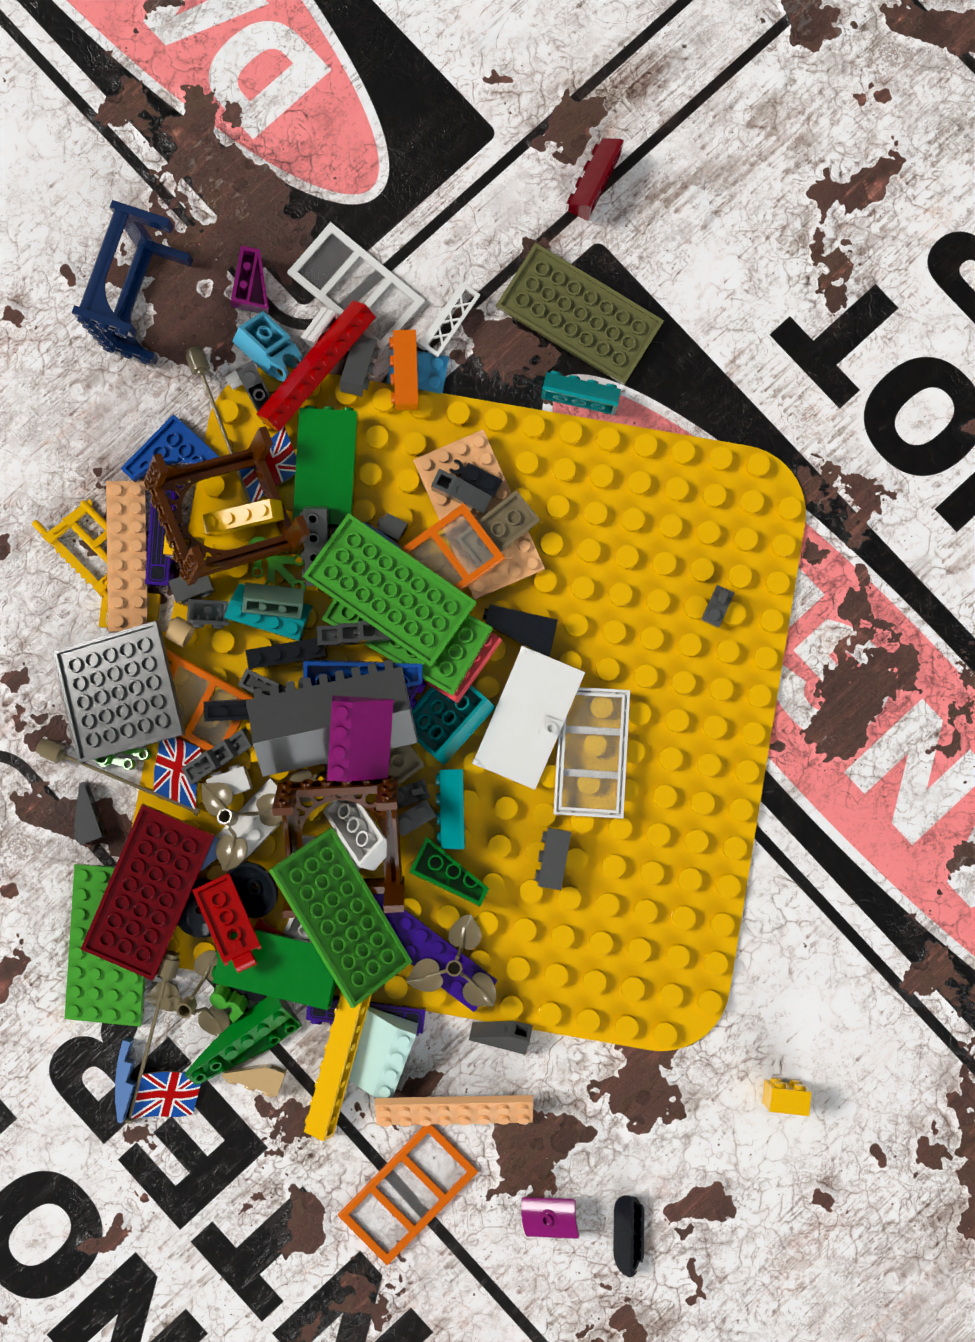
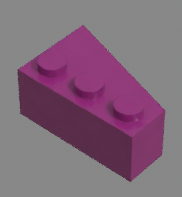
M241 245L231 296V307L256 313L264 311L268 315L269 308L260 249Z

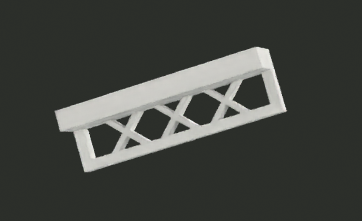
M461 282L419 343L418 348L424 352L427 350L438 358L480 297V294ZM466 291L474 296L471 302H462V296ZM461 307L462 316L452 319L451 312L454 308ZM450 323L451 332L442 334L441 327L443 324ZM440 338L441 346L436 351L429 345L433 339Z

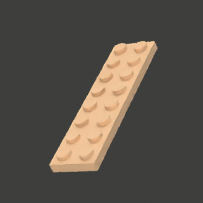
M106 481L109 633H116L148 623V590L145 584L147 529L146 488L144 481Z
M533 1095L375 1098L374 1102L376 1123L383 1127L391 1125L429 1126L430 1124H440L447 1126L449 1124L487 1125L489 1123H499L505 1125L508 1123H533Z

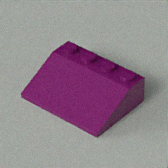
M332 695L327 781L350 782L388 778L394 699Z

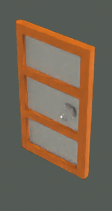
M464 503L401 548L405 553L460 591L505 559L504 554L500 552Z
M166 649L186 735L181 737L206 751L210 750L223 740L237 733L243 720L205 722L203 702L254 699V697Z
M433 1124L423 1126L338 1213V1216L388 1266L478 1173V1169Z

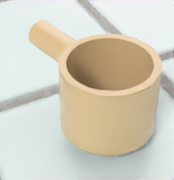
M177 616L168 622L165 628V638L181 647H185L193 636L196 627H193V624Z

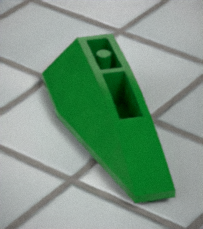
M268 996L228 1026L186 1071L185 1077L195 1085H199L271 1049L300 1028L302 1024L286 1000Z

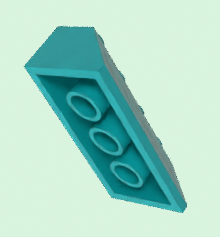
M551 371V373L546 372L541 399L615 415L621 389L617 388L614 384L601 385L596 380L589 379L584 381L580 380L578 376L570 375L566 377L562 376L560 372Z
M239 583L229 601L224 618L294 641H301L303 639L313 608L312 605L303 603L301 619L242 612L245 585Z
M463 769L439 770V774H436V786H440V793H436V804L440 805V813H437V825H441V832L437 833V844H441V849H465Z

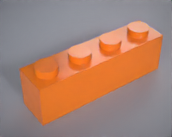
M393 330V337H389L390 349H393L394 355H390V367H394V374H391V385H395V392H391V403L395 404L396 410H418L416 330Z

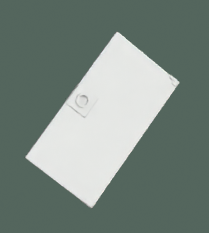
M521 646L472 764L535 790L585 672L529 649L526 646Z

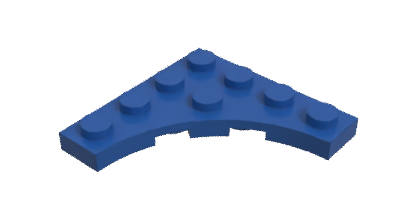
M173 414L120 469L136 482L147 473L149 464L155 454L161 453L167 465L178 463L194 464L219 456Z

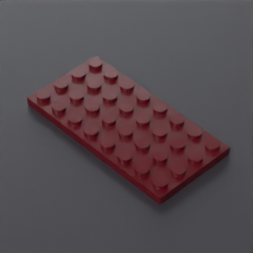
M142 804L81 950L153 981L213 843L215 834L146 804Z

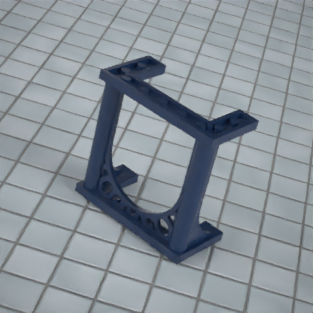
M112 200L110 204V209L113 212L80 306L74 305L72 314L82 324V327L88 330L87 333L92 335L94 340L98 341L103 350L109 353L119 352L121 356L127 359L137 358L140 363L145 365L150 363L156 365L158 361L157 355L154 352L145 350L135 338L136 329L131 324L132 311L152 255L191 267L193 259L189 253L154 242L144 225L171 233L174 226L169 218ZM123 230H125L137 248L113 312L107 301L105 284Z

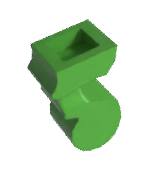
M220 984L216 985L214 992L209 998L211 1004L218 1010L232 1008L229 1018L233 1023L244 1013L250 1002L245 995H240L237 991L231 992L228 986Z

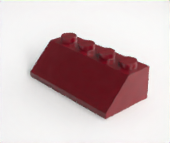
M602 138L599 145L595 144L591 153L593 157L591 161L587 160L583 169L585 173L583 177L578 178L575 185L577 189L574 194H570L567 200V204H569L568 212L586 221L589 220L621 156L623 139Z

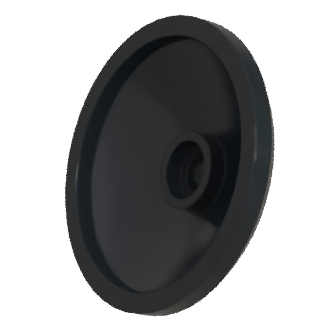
M248 861L242 862L237 867L228 870L227 873L232 877L249 918L263 917L274 909L278 900V889L275 880L268 870L257 863Z
M197 879L193 890L213 880ZM192 891L178 926L190 936L197 938L210 937L211 933L203 914L197 912L199 905Z

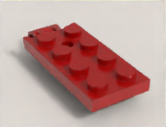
M227 873L192 890L223 964L227 966L229 965L228 962L232 960L238 973L256 965L257 961L252 950L256 948L260 950L262 946L231 875ZM233 932L238 933V937L236 939L231 938V934Z

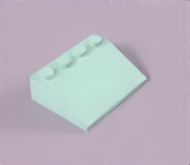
M368 1007L349 1081L374 1097L393 1098L414 1042L418 1023Z

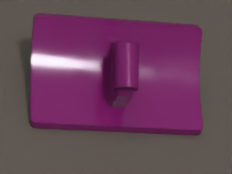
M523 1197L521 1199L522 1224L527 1237L579 1238L580 1235L576 1221V1201L574 1199Z

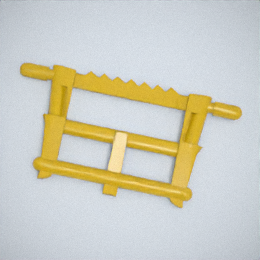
M82 500L77 509L66 517L61 518L63 521L49 531L38 520H34L32 526L42 535L41 537L55 547L56 553H60L61 558H65L66 563H70L71 568H75L76 574L80 573L81 579L85 578L86 584L90 583L101 597L103 595L108 601L107 574L98 581L58 540L72 528L107 564V553L99 546L107 540V521L92 507L91 500ZM87 513L105 530L95 540L77 523Z

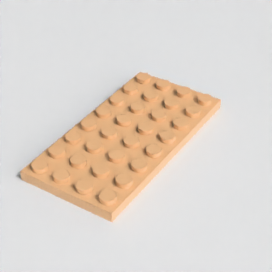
M484 430L413 460L439 520L462 505L431 489L439 469L450 473V468L453 470L459 469V466L454 463L455 459L460 460L464 467L469 462L503 480L495 497L491 499L485 514L512 494ZM467 507L477 521L485 515ZM462 515L443 530L455 557L467 573L471 574L479 567L456 540L460 534L470 527ZM528 531L501 552L505 556L502 562L468 586L474 600L545 570Z

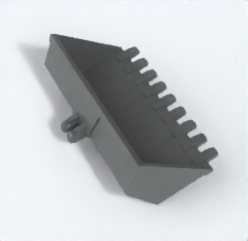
M386 660L384 661L385 670L377 672L376 664L372 663L368 665L369 674L361 675L359 667H354L351 669V678L345 679L343 671L340 670L335 672L336 681L328 682L327 675L322 674L319 675V685L312 686L311 679L308 677L302 680L303 688L300 689L295 688L294 681L287 682V691L279 693L278 685H271V695L263 696L261 688L254 689V699L246 700V707L249 714L252 742L262 776L323 763L328 764L332 695L394 699L390 749L417 743L418 737L402 667L393 668L392 661Z

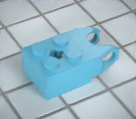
M264 311L239 326L232 341L266 374L282 382L289 375L286 365L293 369L298 365L293 357H296L299 362L303 359L297 346L290 340L291 337ZM277 368L281 369L283 376L278 373Z

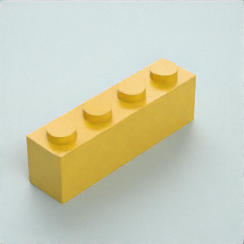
M266 499L204 514L203 520L206 534L221 535L284 520L281 500Z

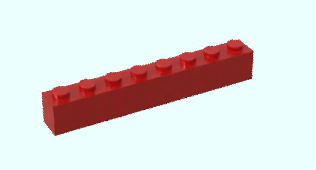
M353 300L256 413L268 427L279 432L376 317L367 305Z

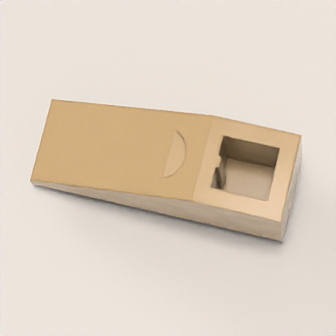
M262 1064L229 1069L222 1074V1078L226 1079V1082L236 1085L239 1083L248 1090L255 1091L257 1089L263 1091V1094L268 1097H274V1095L278 1096L287 1069L272 1064Z

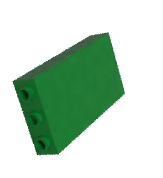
M311 405L299 408L293 520L295 517L300 516V511H303L305 506H329V527L340 525L348 513L353 516L359 417L358 412L354 411V408L344 407L343 410H335L334 407L325 406L324 409H316L315 406Z
M254 928L262 949L258 950L256 948L252 950L257 964L240 973L235 969L232 960L228 962L229 965L225 966L217 950L216 957L218 961L212 970V983L324 1010L331 1008L336 982L311 941ZM233 932L231 934L232 939H236L238 937L237 932Z

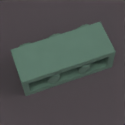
M245 582L242 612L301 619L304 589Z

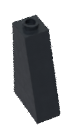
M491 604L489 609L485 608L483 620H486L485 624L520 645L550 657L558 620Z

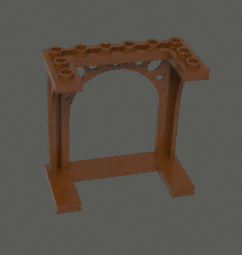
M266 426L258 428L247 450L198 463L170 466L165 464L161 453L153 455L144 479V485L147 491L150 490L152 505L154 508H157L159 513V523L166 530V540L168 544L172 545L174 560L179 563L181 568L180 575L183 580H186L188 586L195 584L198 578L285 552H288L289 555L296 554L310 534L303 515L295 517L291 524L283 502L284 520L276 521L280 536L231 550H218L203 545L189 533L183 522L181 512L182 501L187 491L193 485L205 479L249 467L254 468L265 498L281 500L265 461L273 445ZM183 484L184 489L180 490L179 486ZM172 490L178 494L179 498L172 500L166 496L165 492ZM171 505H175L177 510L172 511ZM185 539L189 540L191 543V545H189L188 547H186V541L184 542ZM207 552L212 555V557L207 556V559L204 560Z
M388 775V778L350 782L327 781V778L322 781L306 779L301 782L285 780L278 783L272 813L273 816H282L286 858L303 847V825L314 809L327 802L337 800L358 803L375 816L380 825L381 832L387 839V857L383 860L384 877L363 879L372 894H384V913L404 912L405 876H402L398 777ZM362 794V797H355V796H354V795ZM368 794H377L376 801L372 803L366 802L365 798ZM316 796H318V797L323 796V798H322V799H316ZM300 797H309L313 804L311 806L302 804ZM300 809L305 811V813L300 815ZM285 899L282 910L283 918H297Z

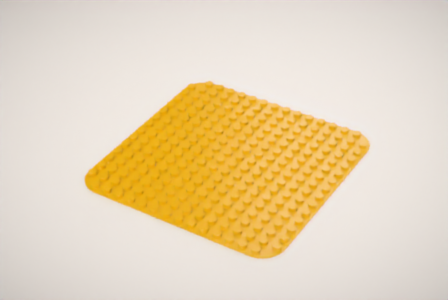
M286 366L290 375L294 369ZM257 368L272 396L283 382L266 374L261 368ZM277 368L278 373L283 376L281 369ZM328 374L300 408H304L306 405L315 406L316 409H324L325 406L334 407L335 410H343L344 407H350L358 412L353 516L362 523L365 522L377 530L379 528L377 523L380 517H385L386 513L406 522L408 528L399 543L396 542L401 548L439 521L413 460L484 430L511 493L517 490L540 519V522L528 532L545 570L476 599L477 604L469 615L486 623V620H483L485 608L489 609L491 604L556 619L558 622L550 658L584 671L585 674L579 687L630 690L623 819L574 815L557 816L553 814L558 738L535 790L472 764L495 709L445 765L439 762L418 742L410 744L425 766L402 782L399 787L425 779L430 794L428 801L436 815L440 813V805L436 804V793H440V786H436V774H439V770L463 769L465 849L442 850L486 885L489 890L481 906L478 907L409 873L426 836L441 848V844H437V833L441 832V825H437L436 816L403 837L400 833L402 876H405L404 909L448 942V935L452 925L459 918L471 914L480 928L481 941L474 949L468 950L463 947L462 953L498 980L494 985L496 1000L494 1006H479L473 1012L441 987L432 992L417 990L406 981L414 967L409 964L372 993L370 1001L389 1003L401 1007L407 1005L410 1008L418 1009L426 1007V1011L486 1022L517 1021L533 1025L532 1030L652 1051L677 1050L695 1043L709 1033L719 1021L727 1005L805 528L806 505L798 480L780 459L767 451L752 446L418 390V410H396L395 404L391 403V392H395V385L370 381L368 390H364L361 397L340 392L341 376ZM228 384L216 399L215 404L234 453L247 450L260 427L266 426L270 437L278 433V431L263 424L262 420L256 415L257 410L243 384L235 390ZM212 407L204 443L220 457L230 453ZM299 409L285 424V429L295 455L297 454ZM237 471L196 483L188 531L193 537L205 538L204 543L214 544V549L231 550L249 545L251 539L257 536L269 539L281 535L276 522L221 535L206 534L203 520L204 514L249 503ZM295 475L276 487L291 524L293 520ZM265 495L258 501L266 500ZM441 530L438 534L453 553L444 530ZM432 538L408 554L453 586L463 580ZM304 543L302 544V546L296 554L289 555V553H282L275 556L294 557L297 554H301V551L304 550ZM300 557L296 559L297 563L303 562ZM262 559L261 567L264 574L259 579L254 578L251 572L254 562L211 574L210 576L216 591L212 593V596L203 600L228 601L229 604L239 583L244 585L245 582L265 584L267 581L268 561ZM282 564L296 580H302V569H305V564L301 567ZM256 569L254 574L260 575L261 570ZM275 569L276 585L291 588V585ZM296 584L295 588L301 589L302 585ZM716 585L734 592V596L719 628L701 621ZM306 586V592L304 593L303 603L312 605L313 608L302 640L317 638V626H331L323 621L322 618L333 599H329V595L316 586ZM467 586L462 592L474 600ZM174 600L171 619L179 616L187 621L188 605H180ZM228 619L227 621L230 624L229 626L224 625L223 629L212 628V625L205 624L204 628L196 627L193 636L185 647H181L168 639V650L253 697L254 693L238 686L246 668L248 669L245 650L295 642L294 640ZM493 629L492 633L500 637L502 641L471 685L496 707L522 645ZM364 644L326 646L328 658L318 659L376 662L390 660ZM168 659L169 665L171 666L173 661ZM303 662L254 670L253 672L285 687L287 682L294 681L295 688L299 689V679L303 678ZM179 666L173 682L184 728H187L210 682ZM426 680L424 681L426 683V686L423 692H418L414 698L415 700H417V702L431 688V686L427 684L428 681ZM216 687L209 701L237 700L239 698ZM575 695L567 714L566 726L620 729L622 698ZM203 712L193 733L217 745L222 742L233 720L205 722ZM243 720L238 731L245 728L246 723H250V720ZM566 733L564 769L618 772L620 736ZM181 736L176 737V738H178V739H181V740H183V741H186V742H188V743H190V744L195 745L194 743L188 741L187 739H185V738H183V737H181ZM159 742L147 745V749L151 751V757L149 760H144L140 786L152 791L154 789V768ZM248 749L213 773L221 771L222 774L229 771V767L240 764V767L246 766L254 788L233 795V802L227 806L229 809L239 812L270 778L278 784L289 780L293 773L300 769L263 777L259 763L251 762L250 749ZM325 763L305 767V769H308L313 776L325 770ZM210 774L198 781L196 807L201 809L198 816L194 815V812L139 789L133 823L141 805L146 804L211 832L218 839L217 834L225 827V825L218 822L217 816L207 811L202 799V783H207L206 780L211 778ZM563 776L562 807L616 810L618 779ZM368 794L365 798L366 802L372 803L376 801L377 794ZM424 800L398 808V816ZM366 808V810H367L368 813L371 815V817L373 818V820L375 821V823L377 824V826H378L379 829H380V825H379L377 819H376L375 816ZM322 813L314 821H311L309 818L306 819L302 835L319 836L327 829L332 828V825L324 813ZM283 822L247 859L248 862L257 863L269 872V869L286 858ZM547 827L571 831L561 890L539 887L537 885L538 881H534L536 869L540 870L541 862H538L539 851L544 849V843L541 842L542 833L547 831ZM217 858L199 873L197 879L215 880L225 875L228 871L222 870ZM382 861L374 871L360 868L359 873L362 878L384 877V863ZM277 885L278 900L274 909L260 918L281 932H284L290 918H283L282 910L285 897ZM198 906L197 912L202 913L200 907ZM249 918L253 928L260 918ZM177 925L167 950L180 954L178 968L194 970L195 960L200 954L208 950L217 951L212 936L206 938L193 937L185 933ZM336 984L334 995L339 996L340 989Z

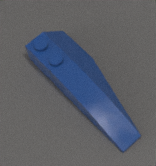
M304 660L303 679L309 677L312 686L320 684L319 675L322 674L327 675L328 682L336 681V671L342 670L346 679L352 677L351 669L354 667H359L361 675L369 674V664H376L377 672L385 670L384 662ZM392 662L393 668L402 667L406 687L422 684V664Z

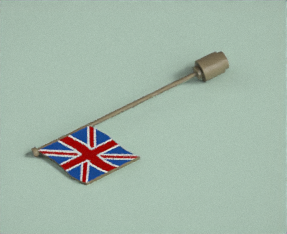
M200 346L191 347L186 350V359L191 373L201 376L229 453L232 454L234 452L205 374L210 369L207 358ZM285 426L271 437L273 445L265 458L276 487L295 475L296 455ZM249 467L237 471L248 503L257 502L264 496L254 468Z
M176 737L159 742L154 768L153 791L88 763H78L194 812V815L198 816L201 811L200 808L196 807L198 782L191 785L181 768L200 756L202 748ZM41 739L39 741L36 753H39L41 757L55 763H59L65 758L78 763L76 758L67 755L65 745L51 739Z
M166 951L157 975L160 976L159 978L163 982L129 1115L125 1119V1122L132 1124L135 1118L150 1116L182 1117L194 1113L201 1084L195 1085L185 1077L186 1072L159 1071L143 1074L166 982L175 979L177 975L180 954L175 951Z

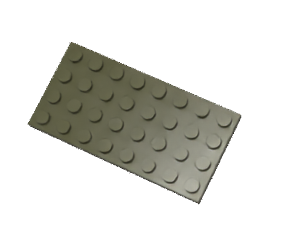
M536 242L496 304V308L622 385H625L664 322L663 319Z

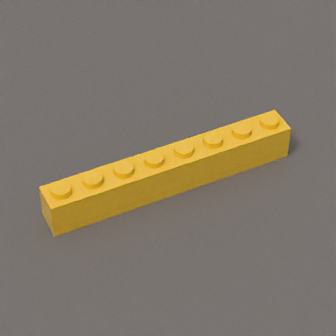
M341 990L339 992L340 999L334 1011L335 1018L329 1030V1040L324 1048L325 1055L320 1064L319 1077L315 1082V1092L310 1101V1111L305 1119L306 1126L304 1132L321 1141L334 1136L372 994L355 1008H351Z

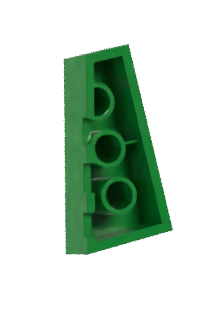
M426 836L409 873L480 907L489 888Z

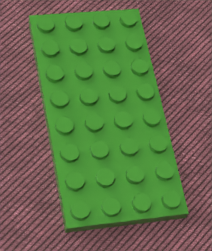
M349 513L302 576L430 667L436 662L477 604L475 600Z
M333 599L322 618L323 621L331 626L338 623L365 621L335 599ZM468 615L432 667L395 641L364 645L393 662L422 664V678L454 696L493 628Z
M333 827L327 829L269 869L270 874L351 1008H355L412 963L408 953Z
M74 864L64 1019L140 1027L143 1023L145 977L81 950L115 866Z

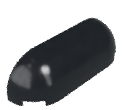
M625 1195L619 1197L614 1206L613 1255L620 1272L629 1278L636 1275L635 1270L639 1262L642 1263L644 1259V1206L640 1204L637 1197Z

